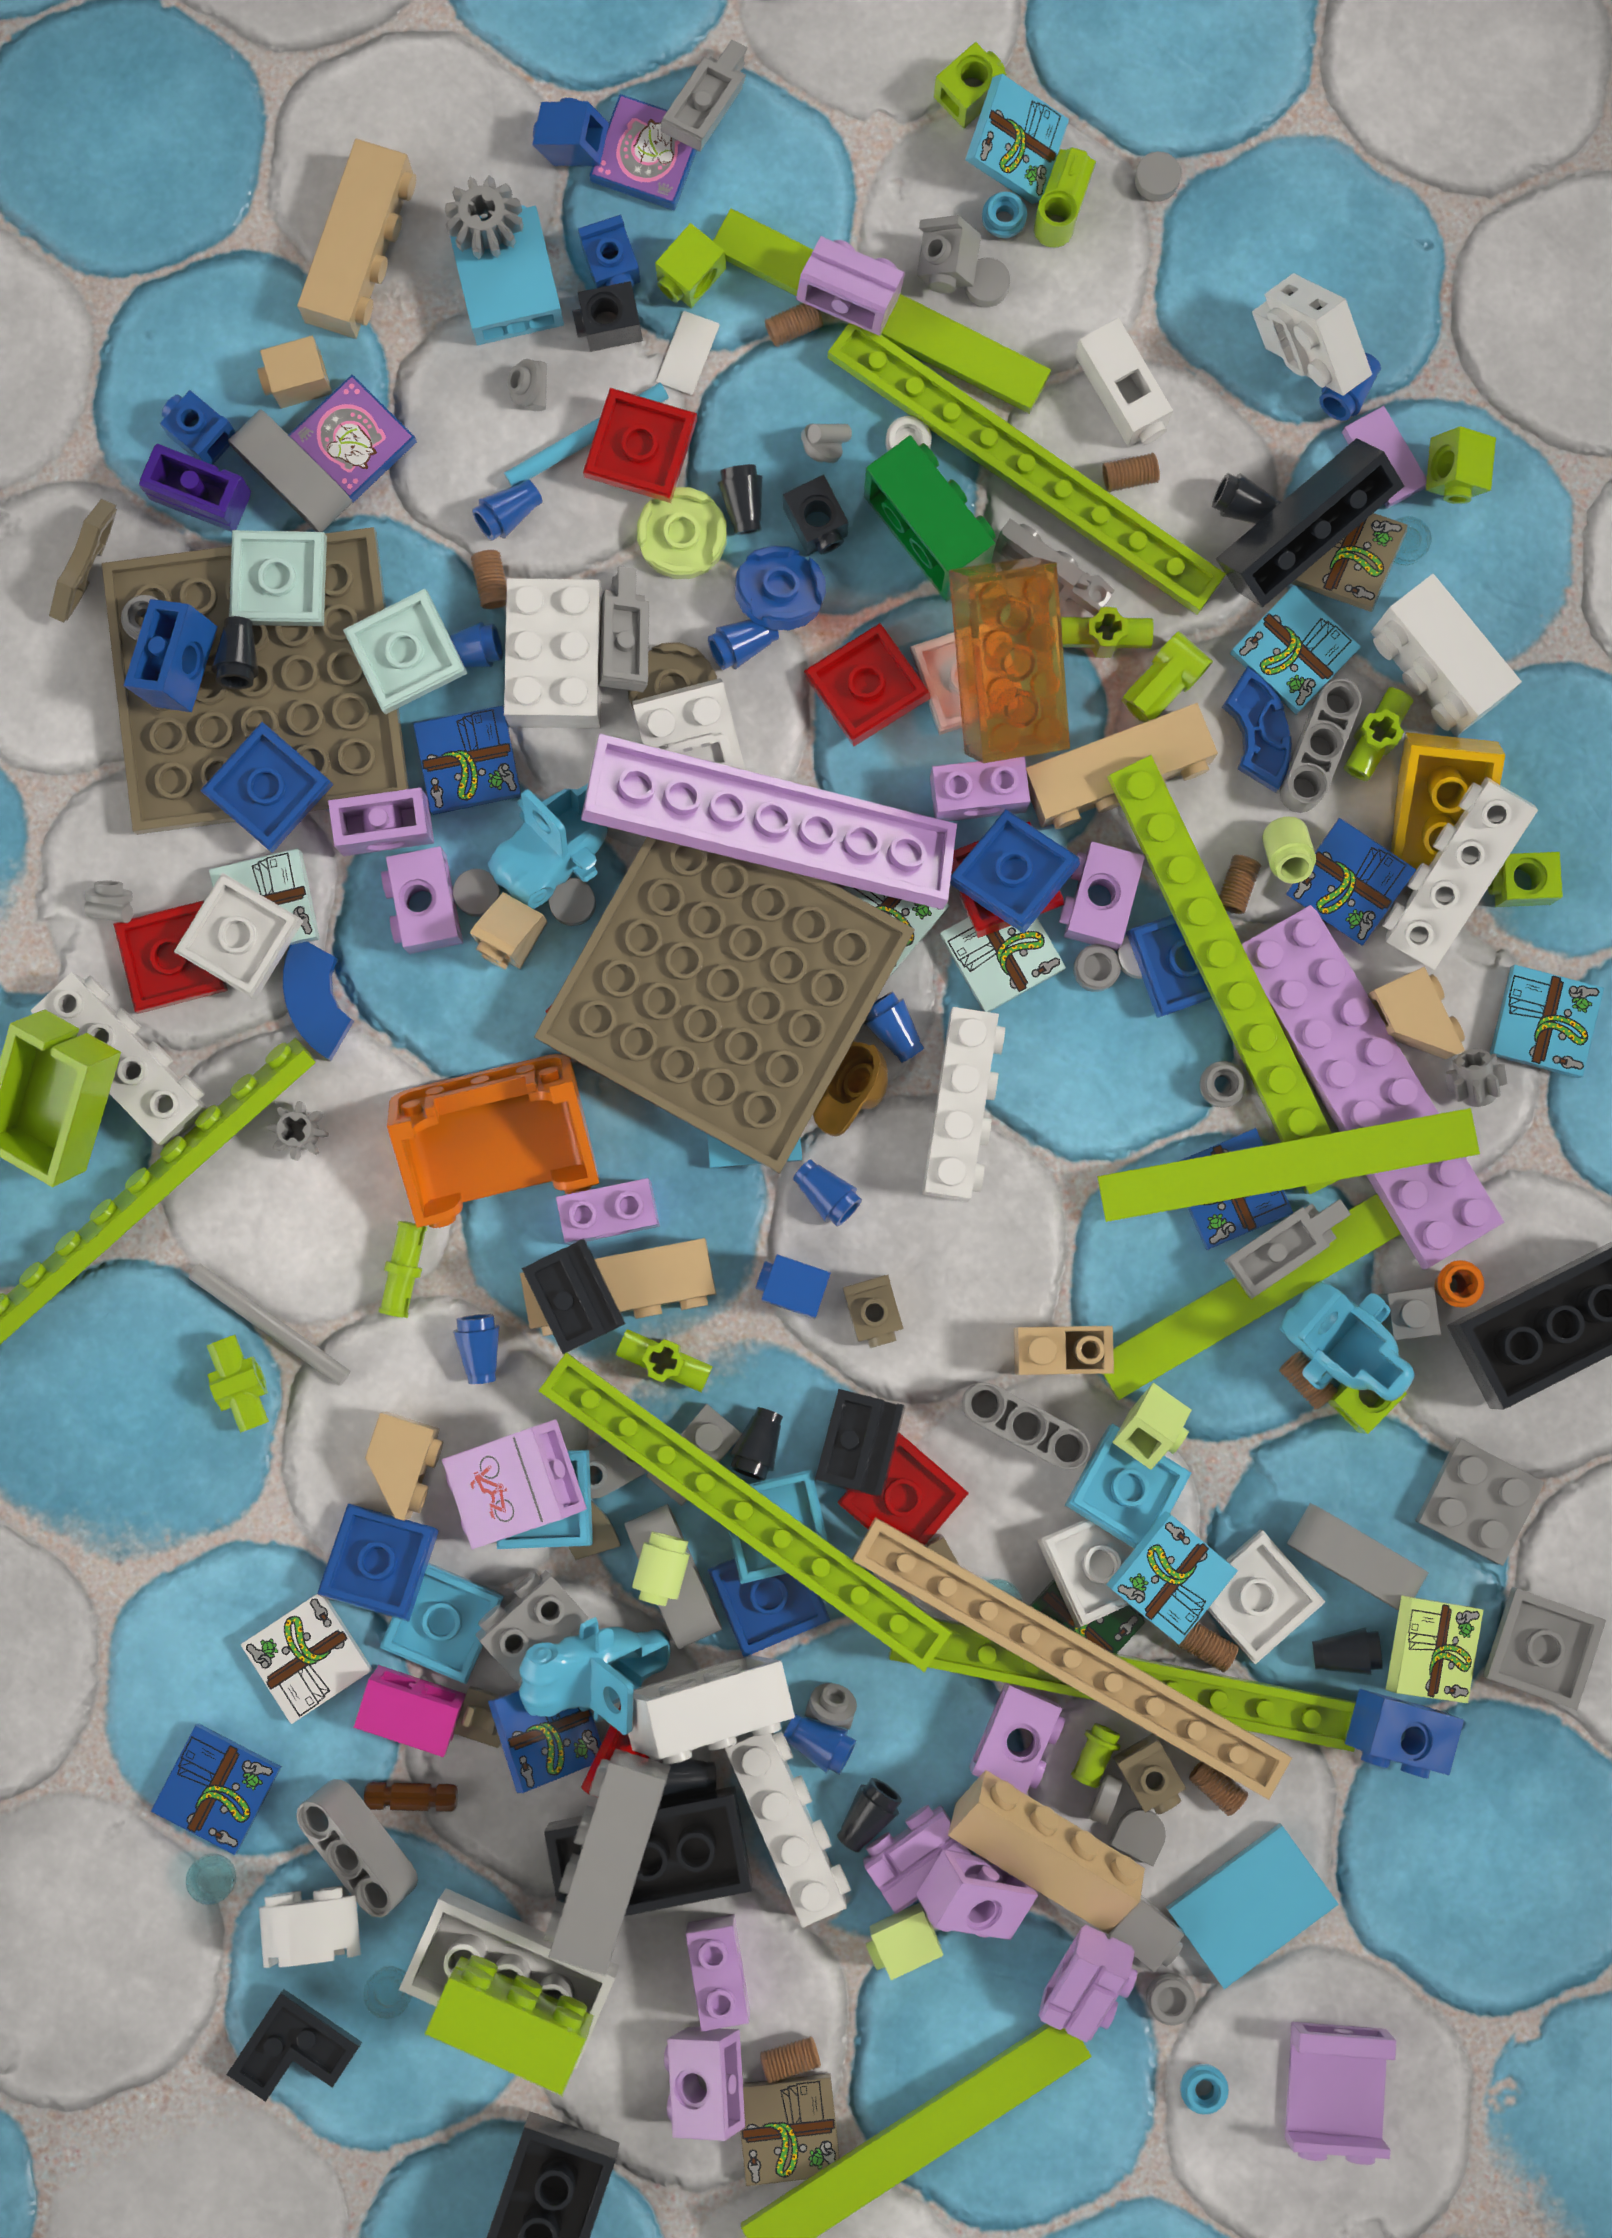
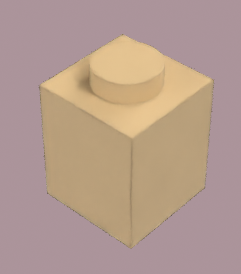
M313 335L260 350L264 367L258 368L257 372L265 396L273 394L280 409L332 394L322 355Z

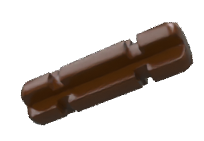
M370 1782L365 1786L364 1803L370 1810H384L386 1806H390L391 1810L429 1811L431 1807H435L437 1812H452L457 1807L458 1789L454 1784H438L436 1788H432L430 1783H393L391 1786H387L386 1782Z

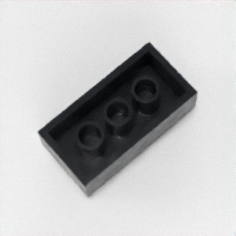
M1612 1242L1447 1325L1490 1409L1505 1410L1612 1355Z
M735 1786L659 1803L624 1916L752 1892L753 1880ZM582 1816L549 1822L544 1831L556 1901L566 1902L568 1894L559 1891L572 1853L580 1855L583 1845L574 1843Z
M530 2111L487 2238H590L617 2158L620 2142Z

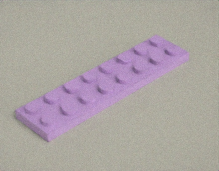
M600 733L595 746L581 817L582 821L942 910L949 897L957 830L956 823Z
M1311 905L1242 943L1298 1063L1340 1132L1439 1114L1393 1036L1388 1034L1384 1021L1320 915ZM1466 1157L1366 1175L1422 1270L1430 1268L1504 1223Z

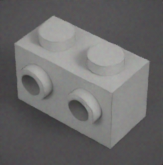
M547 1570L540 1576L534 1572L526 1577L515 1588L514 1592L517 1594L515 1599L504 1609L500 1605L495 1606L478 1623L481 1629L475 1634L476 1637L516 1683L522 1680L519 1668L529 1648L538 1643L558 1644L565 1637L570 1636L589 1618Z

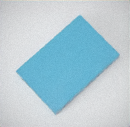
M1279 1823L1166 1906V1908L1225 1989L1339 1904L1285 1828Z

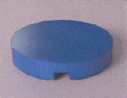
M768 546L755 550L747 556L746 561L740 565L736 573L735 599L741 611L754 623L771 630L790 631L806 626L818 616L824 603L826 582L819 565L810 557L808 561L805 557L800 556L799 550L789 546Z

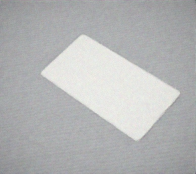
M683 311L656 382L693 395L720 324Z

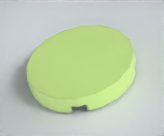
M676 487L671 503L654 498L643 507L637 522L638 546L644 560L657 573L672 579H693L707 573L721 559L727 544L726 520L720 508L715 504V501L706 493L691 487Z

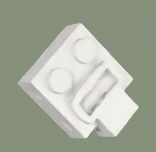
M1293 273L1265 293L1267 301L1252 311L1265 348L1282 357L1285 365L1291 371L1300 376H1307L1313 379L1318 386L1322 388L1326 386L1344 396L1372 375L1345 298Z
M721 678L632 701L643 745L746 770Z

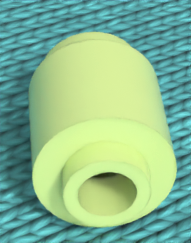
M1281 817L1272 821L1265 828L1262 835L1263 845L1272 873L1286 883L1304 881L1311 875L1316 863V854L1306 824L1296 817Z
M651 1532L649 1542L643 1543L632 1584L634 1589L640 1590V1600L666 1606L668 1598L678 1599L690 1556L689 1553H686L687 1540L663 1533Z

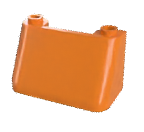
M564 1054L542 1056L410 1088L397 1093L389 1101L387 1129L417 1228L427 1225L431 1228L448 1226L456 1220V1215L462 1211L463 1202L552 1181L555 1189L565 1191V1194L587 1191L592 1185L600 1184L571 1058Z

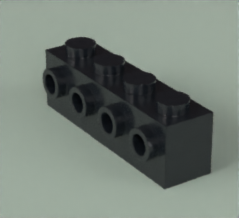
M1356 438L1219 555L1216 561L1224 573H1226L1236 591L1263 608L1404 487V484L1384 451Z

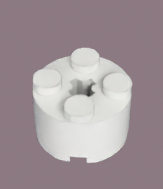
M344 1885L313 1891V1899L302 1900L301 1891L273 1894L270 1897H265V1906L259 1907L264 1968H270L276 1964L279 1967H289L333 1961L335 1955L345 1954L344 1948L347 1950V1958L361 1955L357 1902L355 1895H349V1891Z

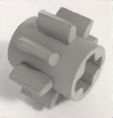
M1470 1049L1462 1052L1456 1059L1452 1060L1454 1070L1446 1072L1448 1090L1455 1092L1458 1102L1463 1101L1468 1106L1481 1107L1492 1103L1496 1097L1501 1096L1499 1086L1507 1084L1505 1065L1497 1063L1495 1054L1490 1055L1489 1052L1482 1049Z
M301 1101L296 1103L295 1112H288L278 1107L277 1111L281 1118L277 1125L271 1124L267 1126V1129L277 1133L279 1138L274 1143L273 1149L281 1151L290 1146L291 1159L297 1161L301 1157V1150H308L315 1155L319 1154L318 1148L315 1146L318 1138L329 1136L328 1132L319 1129L317 1122L323 1117L322 1112L315 1111L306 1116V1106ZM295 1121L302 1125L307 1124L302 1129L305 1138L301 1141L293 1137L289 1138L294 1133L291 1125Z

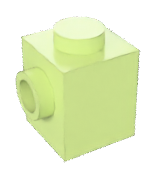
M1152 1383L1130 1409L1112 1443L1152 1470L1168 1451L1174 1454L1182 1445L1189 1433L1183 1426L1192 1410L1158 1385Z
M920 1902L900 1911L898 1914L891 1915L870 1925L872 1941L865 1943L877 1971L885 1967L891 1980L944 1956L941 1944Z

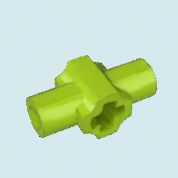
M1101 607L1094 617H1061L1059 623V647L1090 648L1096 658H1111L1118 648L1151 649L1154 634L1153 618H1124L1119 614L1116 607ZM1101 626L1110 627L1109 633H1114L1111 640L1102 639L1103 632L1098 633Z
M1389 687L1375 712L1369 713L1360 723L1353 735L1357 744L1343 767L1348 774L1359 780L1368 781L1382 756L1388 755L1396 747L1404 733L1400 724L1414 701L1410 695L1400 689ZM1376 727L1381 728L1385 732L1382 736L1384 739L1381 742L1376 741L1372 737Z
M626 1329L616 1352V1356L648 1369V1376L654 1380L665 1382L671 1379L701 1393L713 1368L712 1365L682 1353L681 1346L675 1342L663 1339L659 1343L629 1329ZM666 1347L674 1351L671 1358L677 1359V1365L675 1369L666 1368L663 1374L655 1371L657 1363L652 1362V1356L655 1352L663 1353Z
M236 1335L207 1345L216 1371L207 1374L209 1387L221 1412L231 1408L240 1433L269 1422L260 1396L268 1394L266 1380L255 1357L244 1358Z

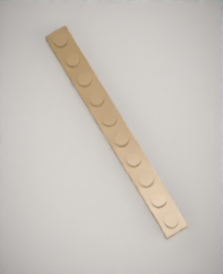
M876 1517L852 1557L854 1562L1270 1800L1292 1760V1757Z

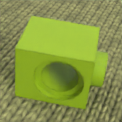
M974 42L936 76L934 98L964 129L981 114L992 78L1000 74L1006 76L1005 67L995 53L992 51L985 52L977 42ZM968 78H976L983 84L979 87H970L963 81Z
M690 223L655 262L659 289L673 302L677 303L681 300L692 309L726 270L725 251Z
M1462 426L1431 437L1426 491L1444 496V501L1453 504L1468 503L1472 497L1491 491L1496 437Z
M1560 852L1510 854L1488 887L1489 894L1495 895V907L1551 905L1563 898ZM1515 870H1523L1530 876L1532 881L1530 890H1523L1516 885L1514 881Z
M1341 1383L1337 1387V1393L1328 1403L1358 1433L1369 1434L1407 1393L1404 1392L1393 1401L1385 1400L1379 1396L1374 1405L1367 1407L1359 1398V1390L1349 1388Z

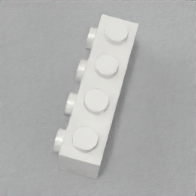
M1487 777L1481 785L1474 782L1469 787L1459 804V807L1465 811L1455 826L1450 823L1445 825L1433 845L1434 848L1439 850L1429 866L1422 863L1418 867L1408 884V887L1413 889L1412 894L1404 906L1397 902L1383 923V927L1388 929L1385 934L1387 943L1434 971L1538 811L1535 805Z
M71 972L30 1011L34 1014L45 1009L78 1027L77 1037L88 1033L119 1050L121 1055L109 1094L157 1144L165 1146L173 1138L182 1136L195 1123L198 1116L207 1109L199 1100L205 1093L186 1074L180 1079L168 1067L173 1062L171 1057L154 1041L148 1046L136 1034L141 1029V1026L124 1009L121 1008L116 1013L104 1001L110 994L91 975L84 980Z
M952 1007L922 1195L968 1202L972 1197V1191L981 1192L985 1165L977 1164L979 1145L988 1146L992 1119L984 1118L986 1099L995 1100L999 1073L990 1072L993 1054L1001 1055L1005 1037V1027L997 1026L999 1017L997 1013Z
M750 1731L736 1736L737 1743L726 1747L725 1750L802 1928L846 1909V1897L844 1894L851 1891L841 1865L838 1864L833 1867L825 1851V1849L832 1846L822 1821L817 1820L813 1822L806 1805L811 1803L812 1799L802 1776L794 1778L788 1766L787 1760L793 1758V1755L783 1732L753 1736V1732Z

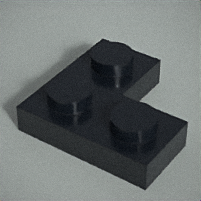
M283 1989L226 2075L265 2102L293 2061L333 2088L362 2042Z

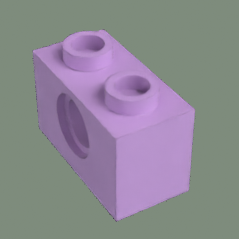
M1025 756L932 766L930 784L934 818L956 821L1000 816L1005 809L1012 814L1026 813L1030 796Z
M421 787L328 800L334 847L343 856L434 844L429 801Z
M1091 841L1086 854L1077 853V856L1080 858V865L1071 875V879L1078 880V885L1074 898L1065 897L1059 923L1067 924L1064 933L1065 938L1091 945L1101 944L1108 946L1113 951H1117L1124 939L1145 855ZM1094 885L1106 887L1111 894V903L1106 906L1095 905L1089 899L1088 888Z
M441 846L386 857L388 871L381 872V878L386 898H394L397 915L390 916V927L395 944L402 943L403 948L409 954L463 944L456 902L453 897V886L447 855ZM419 891L431 893L432 901L426 910L422 912L410 910L409 902L415 893Z
M649 1178L556 1197L564 1241L568 1245H572L583 1238L588 1242L660 1227L652 1183Z
M1005 1683L970 1763L969 1769L972 1775L980 1777L987 1770L1003 1781L1009 1782L1024 1794L1027 1793L1029 1787L1036 1789L1046 1768V1762L1042 1761L1041 1758L1047 1743L1056 1744L1065 1723V1718L1059 1716L1062 1710L1061 1706L1057 1702L1019 1685ZM1018 1728L1027 1729L1032 1733L1030 1746L1021 1752L1012 1751L1007 1747L1009 1734Z
M947 1850L941 1852L916 1893L927 1913L928 1920L935 1928L945 1932L958 1931L975 1934L983 1938L995 1937L1008 1940L1012 1939L1038 1897L1032 1887L983 1857Z
M735 1914L688 1922L686 1939L701 2031L748 2024L750 2006Z
M687 2027L668 2038L664 2053V2064L669 2072L670 2095L667 2101V2115L669 2120L672 2121L673 2138L726 2141L745 2128L740 2029L719 2028L701 2031L699 2027ZM697 2074L704 2079L707 2091L700 2087Z

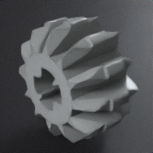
M489 175L484 184L478 186L477 181L470 176L468 180L469 189L465 191L454 187L452 194L455 202H449L445 205L446 216L450 218L446 223L448 234L452 237H457L456 244L462 252L472 247L474 256L480 259L485 249H490L493 256L498 258L500 255L499 245L502 243L514 248L516 241L513 233L522 232L523 221L518 216L522 212L520 200L511 198L512 190L507 183L496 188L494 178ZM487 214L489 219L481 221L479 216Z

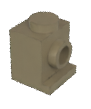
M889 1275L842 1288L858 1342L868 1340L869 1347L873 1348L897 1341L894 1332L904 1328ZM870 1304H878L883 1308L884 1315L880 1321L872 1322L867 1319L865 1311Z
M1153 1733L1113 1756L1115 1763L1145 1813L1154 1809L1157 1815L1162 1814L1181 1802L1178 1793L1184 1791L1186 1787L1159 1739ZM1151 1772H1159L1162 1775L1161 1784L1155 1788H1150L1146 1785V1777Z

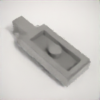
M731 40L718 60L711 56L709 58L703 57L664 115L660 131L701 152L742 90L746 74L742 73L741 70L745 65L744 56L747 47Z
M1010 518L1000 531L995 544V551L1065 602L1070 598L1094 616L1101 607H1105L1115 590L1101 576H1090L1088 572L1084 573V571L1078 568L1077 562L1069 554L1063 551H1055L1042 542L1040 535L1033 528L1026 524L1019 525Z
M618 566L616 576L612 577L611 590H604L601 601L599 686L644 692L648 683L649 601H645L644 595L636 594V569Z
M1340 1199L1321 1212H1318L1312 1203L1305 1209L1303 1207L1223 1261L1248 1297L1252 1299L1330 1246L1329 1243L1336 1239L1330 1228L1351 1214Z

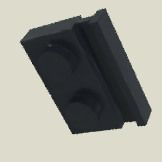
M584 1238L522 1268L562 1354H566L626 1324Z
M838 1389L815 1481L883 1498L905 1412V1405Z

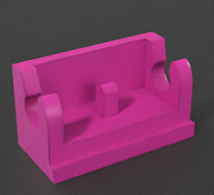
M378 1665L368 1679L354 1728L444 1757L450 1741L453 1740V1733L466 1694Z

